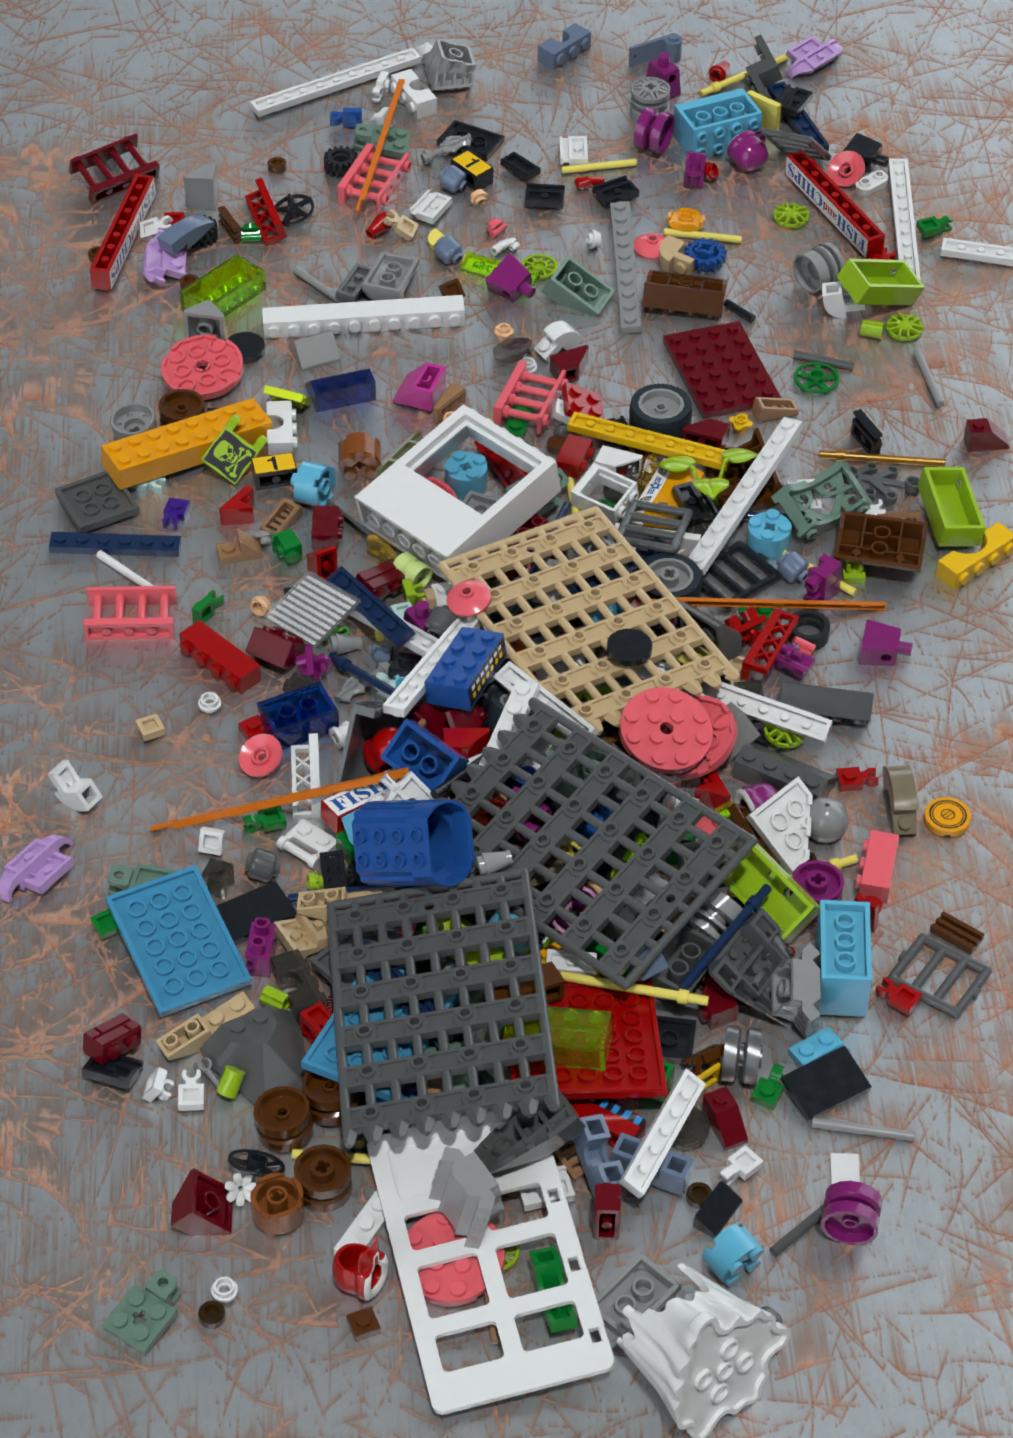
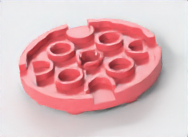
M208 334L191 336L177 342L170 348L171 351L167 356L163 357L161 363L163 381L170 391L177 389L196 391L202 396L204 401L223 396L232 390L240 381L244 371L243 357L239 348L228 339L224 341L218 339L217 335ZM206 366L204 371L203 369H199L198 367Z
M656 687L638 693L627 703L620 718L619 735L622 745L629 756H633L643 766L658 773L677 774L694 768L706 756L712 742L713 728L708 713L695 698L678 689ZM666 725V727L671 729L672 733L664 734L660 727Z
M692 696L704 707L710 717L713 728L712 742L706 756L694 768L675 774L678 776L677 778L690 780L709 774L726 761L735 746L738 731L736 720L729 708L716 698ZM666 725L660 727L662 733H672L671 729L666 727Z
M438 1211L423 1217L408 1231L413 1250H420L467 1237L454 1234L455 1228L443 1212ZM491 1221L488 1223L491 1230H498ZM505 1248L499 1249L496 1252L502 1273L506 1260ZM475 1256L425 1268L418 1273L425 1302L437 1306L454 1307L466 1305L476 1301L478 1296L487 1291L478 1258Z

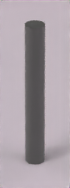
M795 350L793 358L822 362L833 367L852 371L855 364L854 362Z
M824 1204L770 1247V1253L775 1257L778 1256L822 1219Z

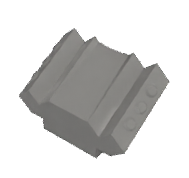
M436 39L431 51L423 54L422 65L425 64L424 72H426L428 77V85H431L430 91L444 92L446 90H463L473 87L475 78L473 71L476 64L471 48L464 44H455L447 40Z
M812 943L808 944L801 951L799 959H787L782 967H777L771 975V1016L782 1017L793 1022L805 1038L817 1033L821 1015L818 1011L821 1000V969L818 967L820 953Z
M445 1147L442 1158L437 1165L438 1169H436L435 1178H433L431 1184L432 1189L429 1199L441 1201L438 1212H443L455 1228L454 1234L467 1236L464 1247L479 1249L487 1224L493 1218L503 1213L502 1193L498 1182L475 1152L464 1156L460 1149Z

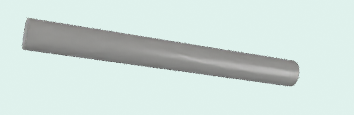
M300 267L294 268V274L336 303H344L342 300L335 299L336 292Z
M917 348L913 351V354L937 407H943L945 404L921 349Z
M814 1117L812 1119V1128L912 1142L915 1139V1131Z

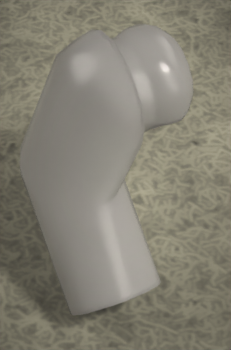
M251 530L245 532L260 540L262 546L270 545L272 542L270 539L271 534L268 531Z

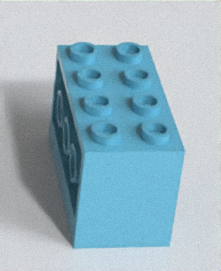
M743 88L674 105L675 125L673 137L686 154L688 151L707 153L706 158L727 153L728 145L736 135L745 130L756 132L761 129L762 112Z
M820 900L815 936L816 949L820 953L818 967L821 969V1000L818 1011L821 1015L866 1017L872 984L870 902Z

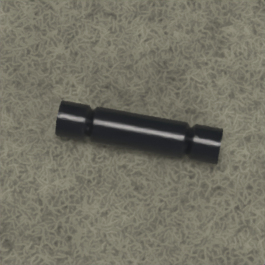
M730 299L725 300L724 306L750 322L756 319V315Z

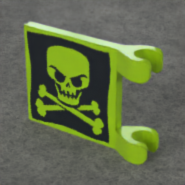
M235 414L229 419L200 459L233 485L238 482L249 467L251 458L256 457L268 441L264 435H261L252 446L234 433L233 429L241 420Z

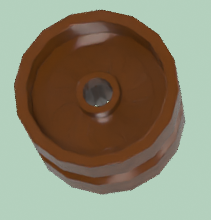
M177 389L164 394L158 404L160 427L203 414L205 412V404L202 396L196 391L189 389Z
M307 1071L302 1079V1090L310 1103L313 1121L323 1126L342 1125L339 1082ZM360 1092L350 1093L351 1108L362 1105Z
M278 1086L265 1091L258 1097L254 1105L253 1115L257 1125V1134L263 1146L277 1153H290L292 1149H301L309 1142L313 1135V1119L310 1103L302 1091L290 1086Z
M322 1144L304 1150L296 1158L294 1177L303 1188L304 1207L319 1213L333 1212L343 1207L350 1199L352 1193L351 1164L345 1152L336 1146Z

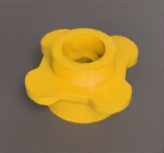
M745 413L729 418V422L732 423V429L737 433H745L753 426V422L748 419V415Z

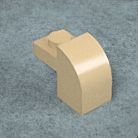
M667 235L662 241L659 248V267L663 272L671 273L675 271L685 275H692L694 273V258L684 255V241Z

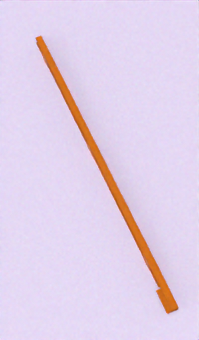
M405 79L398 80L355 209V214L358 212V216L362 207L361 201L364 200V203L366 202L405 84Z
M675 597L692 606L711 607L753 606L755 608L885 610V606H887L886 602Z
M409 767L150 826V830L155 831L168 827H173L175 830L381 783L380 779L386 773L393 780L403 778L409 772Z

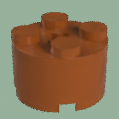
M356 432L348 434L345 440H340L338 444L339 469L344 474L345 479L354 480L356 477L376 478L375 469L381 465V445L376 437L373 439L368 433Z
M270 1173L261 1177L256 1182V1186L250 1194L252 1218L256 1226L266 1236L286 1234L299 1228L303 1223L305 1214L303 1188L300 1182L294 1177L291 1179L284 1176V1173Z

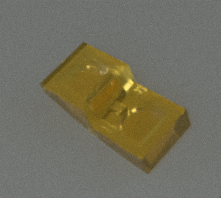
M651 454L646 458L636 482L639 490L644 491L657 469L658 462L655 454Z
M373 533L366 538L367 554L379 559V564L389 560L393 563L398 557L389 544Z

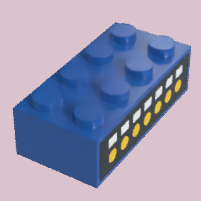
M461 627L424 681L428 704L471 711L507 656L504 633Z

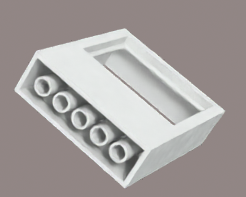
M463 404L355 496V501L362 526L398 550L411 553L418 561H422L431 567L433 573L449 582L438 568L440 561L509 537L561 491L557 463L554 458L546 456L536 447L528 445L520 437H515L504 427H499L491 419L483 417L475 409H470ZM468 437H471L528 473L527 476L483 514H480L423 477Z

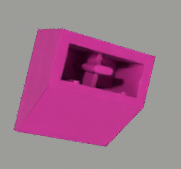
M425 363L409 372L394 396L393 402L432 411L446 387V367Z

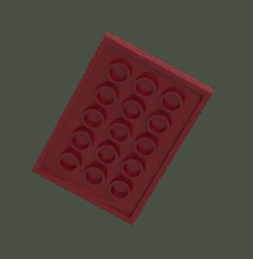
M740 321L663 335V343L702 419L751 410L755 397L781 398Z

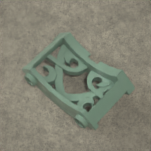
M837 460L830 467L815 475L814 478L816 480L810 483H806L804 480L794 484H786L771 497L775 504H781L799 533L796 535L798 538L810 540L821 533L839 526L841 518L840 509L842 511L865 514L869 510L868 507L873 504L851 472L847 462ZM843 475H845L848 481L850 482V484L845 487ZM829 486L831 489L827 492L824 490V487ZM855 490L860 497V500L853 505H850L848 501L853 500L854 495L847 494L844 496V493ZM813 493L826 499L835 497L830 515L820 514L809 509L813 502ZM802 498H805L807 500V503L805 505H803L804 501L801 500Z

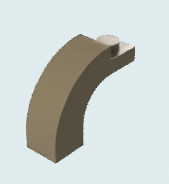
M909 765L883 766L884 790H888L891 803L892 834H917L916 810H918L912 770Z

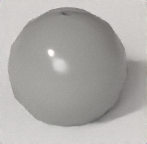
M819 797L812 801V805H810V818H812L810 838L819 843H831L840 839L848 828L849 818L846 808L832 797Z

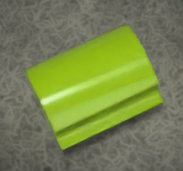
M863 319L860 336L882 339L885 323Z
M266 985L263 988L259 998V1003L264 1006L268 1005L288 1010L292 1002L291 994L271 985Z
M226 1065L216 1091L225 1097L236 1099L246 1074L245 1071Z

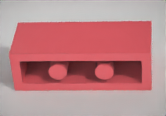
M871 830L869 839H864L862 853H866V857L861 856L859 870L863 871V874L857 875L855 886L856 889H860L859 893L864 898L874 895L879 897L882 903L887 904L898 847V834Z

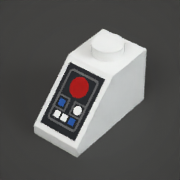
M603 445L594 463L628 478L641 474L643 455Z

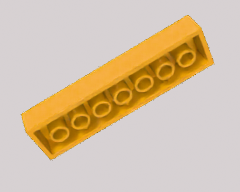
M251 398L101 445V465L119 490L203 464L204 462L200 459L234 414L239 416L241 420L233 429V432L252 446L261 435L267 438V429L273 428V422L256 400Z

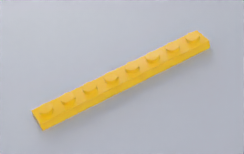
M575 411L567 424V431L668 457L688 456L695 459L698 465L721 470L723 460L725 459L721 457V453L725 451L724 449ZM728 462V463L726 464V467H725V471H726V472H727V470H728V468H729L731 462Z

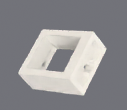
M596 463L591 465L571 490L573 506L581 510L598 506L614 525L620 519H623L631 501L638 500L639 497L637 482ZM599 483L624 494L614 508L589 497Z

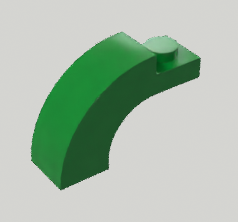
M555 1246L529 1251L536 1292L565 1285L561 1259ZM571 1304L541 1311L545 1325L549 1326L551 1333L563 1332L578 1327L577 1317Z

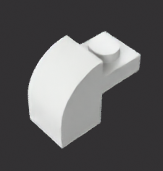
M840 281L822 283L824 308L831 316L845 319L847 318L846 312L866 310L865 305H857L853 302L849 293H844Z
M556 321L544 328L547 334L534 349L547 362H550V355L557 354L562 347L565 350L574 349L584 338L567 322Z
M62 760L47 774L57 789L54 792L55 796L64 805L75 811H89L103 797L92 779H80L68 760Z

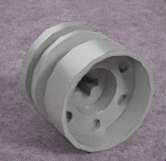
M645 77L636 80L631 87V119L637 123L641 112L646 107L657 109L659 113L663 111L669 113V84L656 77Z
M824 242L813 247L811 250L797 255L793 260V271L800 286L805 291L813 294L822 290V283L839 281L836 276L845 265V261L836 246L832 243Z
M128 403L120 406L111 416V426L115 435V441L157 428L152 408L143 403Z
M716 889L686 925L716 941L726 930L727 927L725 925H730L743 908L726 894Z

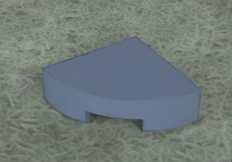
M372 644L371 654L373 660L376 663L387 661L390 665L394 647Z

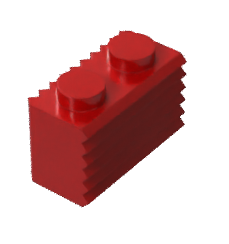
M568 434L555 460L557 467L561 468L567 477L578 480L582 473L587 472L588 460H593L595 455L593 440Z

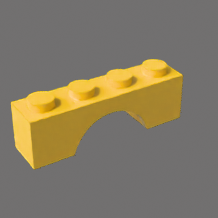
M997 522L985 530L981 543L982 550L971 554L952 551L939 559L936 577L954 590L961 585H966L975 576L981 575L992 565L998 564L1000 560L1013 554V532L1000 522Z

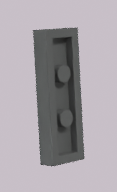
M356 263L337 289L335 299L342 300L343 302H356L363 292L362 283L371 268Z

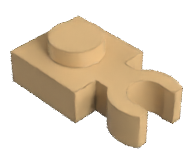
M389 209L386 213L387 216L383 220L384 224L395 227L393 232L410 242L419 224L404 214L399 217L394 210Z

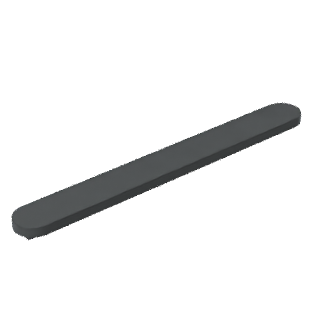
M329 498L326 500L332 506H337ZM339 508L340 513H343L346 518H348L352 523L359 527L363 532H365L369 537L376 541L380 546H382L395 558H397L401 554L398 551L394 553L385 544H383L374 535H372L368 530H366L357 521L350 517L346 512Z

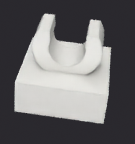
M383 107L379 113L373 114L371 120H376L377 123L375 125H384L389 107ZM394 118L390 127H393L395 124Z
M559 398L553 404L551 417L555 418L552 424L558 427L562 423L567 425L571 418L565 415L564 402Z
M202 827L199 835L198 852L221 856L224 851L226 831Z
M158 1067L147 1078L142 1099L151 1103L156 1097L163 1101H167L171 1097V1093L164 1089L170 1090L174 1086L172 1080L166 1079L167 1070Z

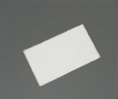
M830 1153L831 1184L839 1181L860 1182L859 1154Z

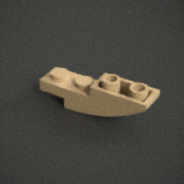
M346 887L302 891L298 892L296 911L304 916L327 920L326 906L329 902L394 891L396 889L388 888L348 893Z
M242 991L202 1018L197 1013L155 1041L168 1060L189 1056L200 1052V1048L221 1024L256 1009Z

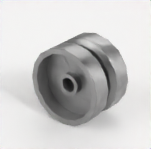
M727 1025L721 1081L734 1082L737 1079L738 1067H743V1083L757 1085L758 1069H761L763 1045H761L762 1029L749 1028L746 1033V1042L740 1043L742 1032L740 1026Z

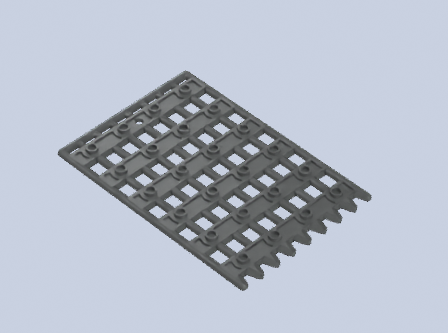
M532 697L528 701L529 707L534 712L531 716L521 713L513 715V722L517 726L518 731L516 733L508 730L498 731L497 737L503 747L501 749L483 747L482 756L487 761V764L485 766L474 763L467 764L466 771L472 780L469 783L460 780L451 782V790L456 795L454 800L462 803L466 807L467 813L471 814L472 830L478 833L473 840L475 857L485 852H498L500 849L503 851L510 850L512 857H514L513 864L497 872L528 868L530 878L535 873H538L550 881L542 892L532 886L537 930L622 989L628 990L757 844V838L555 709ZM558 723L572 732L564 741L550 733ZM543 740L556 748L549 758L535 750ZM594 746L608 754L600 764L585 756ZM527 757L541 765L533 775L519 767ZM578 763L592 771L585 781L570 773ZM629 769L644 777L636 788L621 779ZM512 774L526 782L518 792L503 784ZM562 780L577 788L569 798L554 790ZM614 786L628 794V797L620 805L606 796ZM496 791L510 799L502 809L488 801ZM666 792L681 801L673 811L658 802ZM439 797V798H436V800H438V799H448V798ZM547 797L561 805L553 816L539 807ZM599 803L613 812L605 822L591 814V811ZM480 808L494 816L486 826L472 818ZM651 809L666 818L658 828L643 820ZM531 814L545 822V825L537 833L523 824ZM703 816L719 825L711 835L695 826ZM583 820L598 829L589 840L575 831ZM635 827L650 836L642 846L627 837ZM516 831L530 840L522 850L507 842ZM688 833L703 842L695 853L680 844ZM567 838L582 847L573 857L559 848ZM741 840L745 841L736 852L733 850ZM620 844L634 853L626 864L611 855ZM672 851L688 860L680 870L675 869L664 861ZM552 855L566 864L558 874L543 866ZM725 858H728L729 861L721 870L717 868ZM476 859L475 862H472V869L467 877H473L479 873ZM603 862L619 871L611 881L595 872ZM656 869L672 878L664 888L648 879ZM710 875L713 876L714 878L707 884V886L703 887L702 884L706 881V879ZM588 879L602 888V891L594 899L579 890ZM641 886L656 895L648 906L632 897ZM696 893L698 896L690 905H687L686 902ZM572 897L587 906L578 917L564 908ZM675 897L673 902H667V898ZM625 904L640 913L632 924L617 915ZM520 906L509 907L510 912L517 917L525 916V910ZM678 911L682 913L674 923L670 922ZM556 915L571 924L562 935L548 926ZM609 922L624 931L616 942L601 933ZM662 929L666 930L658 941L654 940ZM593 940L608 949L600 960L585 951ZM648 947L650 949L642 959H639L640 954ZM632 965L634 969L624 978L622 975Z
M528 868L467 877L454 886H416L332 901L327 904L342 1139L345 1148H352L357 1135L362 1133L370 1144L376 1145L380 1141L385 1129H390L393 1137L402 1141L407 1135L409 1125L414 1124L419 1133L428 1136L432 1132L434 1123L437 1120H441L447 1130L454 1132L459 1126L461 1116L466 1115L472 1125L480 1127L484 1123L486 1114L489 1111H493L496 1118L505 1123L511 1117L513 1107L518 1106L524 1116L532 1118L536 1114L538 1105L541 1102H545L548 1109L553 1113L560 1111L561 1103L531 878ZM524 904L525 916L511 919L509 907ZM434 906L433 909L426 910V907ZM500 909L501 921L486 923L485 911ZM475 913L476 925L462 927L460 915ZM451 917L452 929L437 932L436 920ZM426 921L427 934L413 936L412 924ZM402 926L403 938L388 940L387 928ZM377 930L378 942L364 945L363 932ZM353 934L354 947L339 949L338 937ZM529 942L530 954L515 957L514 944ZM504 946L506 959L491 961L489 949ZM479 951L481 963L466 965L465 953ZM455 955L456 967L441 970L440 957ZM430 959L431 972L416 974L415 962ZM405 964L406 976L391 979L390 966ZM381 968V981L367 983L366 970ZM356 972L357 985L342 987L341 975ZM534 980L535 993L520 996L519 983ZM509 985L510 998L495 1000L494 987ZM484 989L485 1002L470 1005L469 991ZM459 993L460 1006L445 1009L444 996ZM434 998L435 1011L420 1013L419 1000ZM409 1002L410 1015L395 1018L394 1005ZM384 1006L385 1020L370 1022L369 1009ZM359 1011L360 1024L345 1026L344 1013ZM539 1020L541 1033L525 1036L524 1022ZM514 1024L515 1038L500 1040L499 1026ZM488 1028L490 1042L474 1044L473 1031ZM463 1033L464 1046L449 1049L448 1035ZM438 1037L439 1051L424 1053L423 1040ZM412 1042L414 1055L398 1058L397 1044ZM387 1046L388 1060L373 1062L372 1049ZM362 1050L363 1064L348 1067L347 1053ZM544 1060L546 1074L530 1076L529 1062ZM519 1064L520 1078L505 1081L503 1067ZM493 1069L494 1083L479 1085L478 1071ZM467 1073L469 1087L453 1090L452 1076ZM442 1078L443 1092L428 1094L426 1080ZM416 1082L417 1096L402 1099L401 1085ZM391 1087L392 1101L376 1103L375 1089ZM365 1091L366 1105L351 1108L350 1093Z

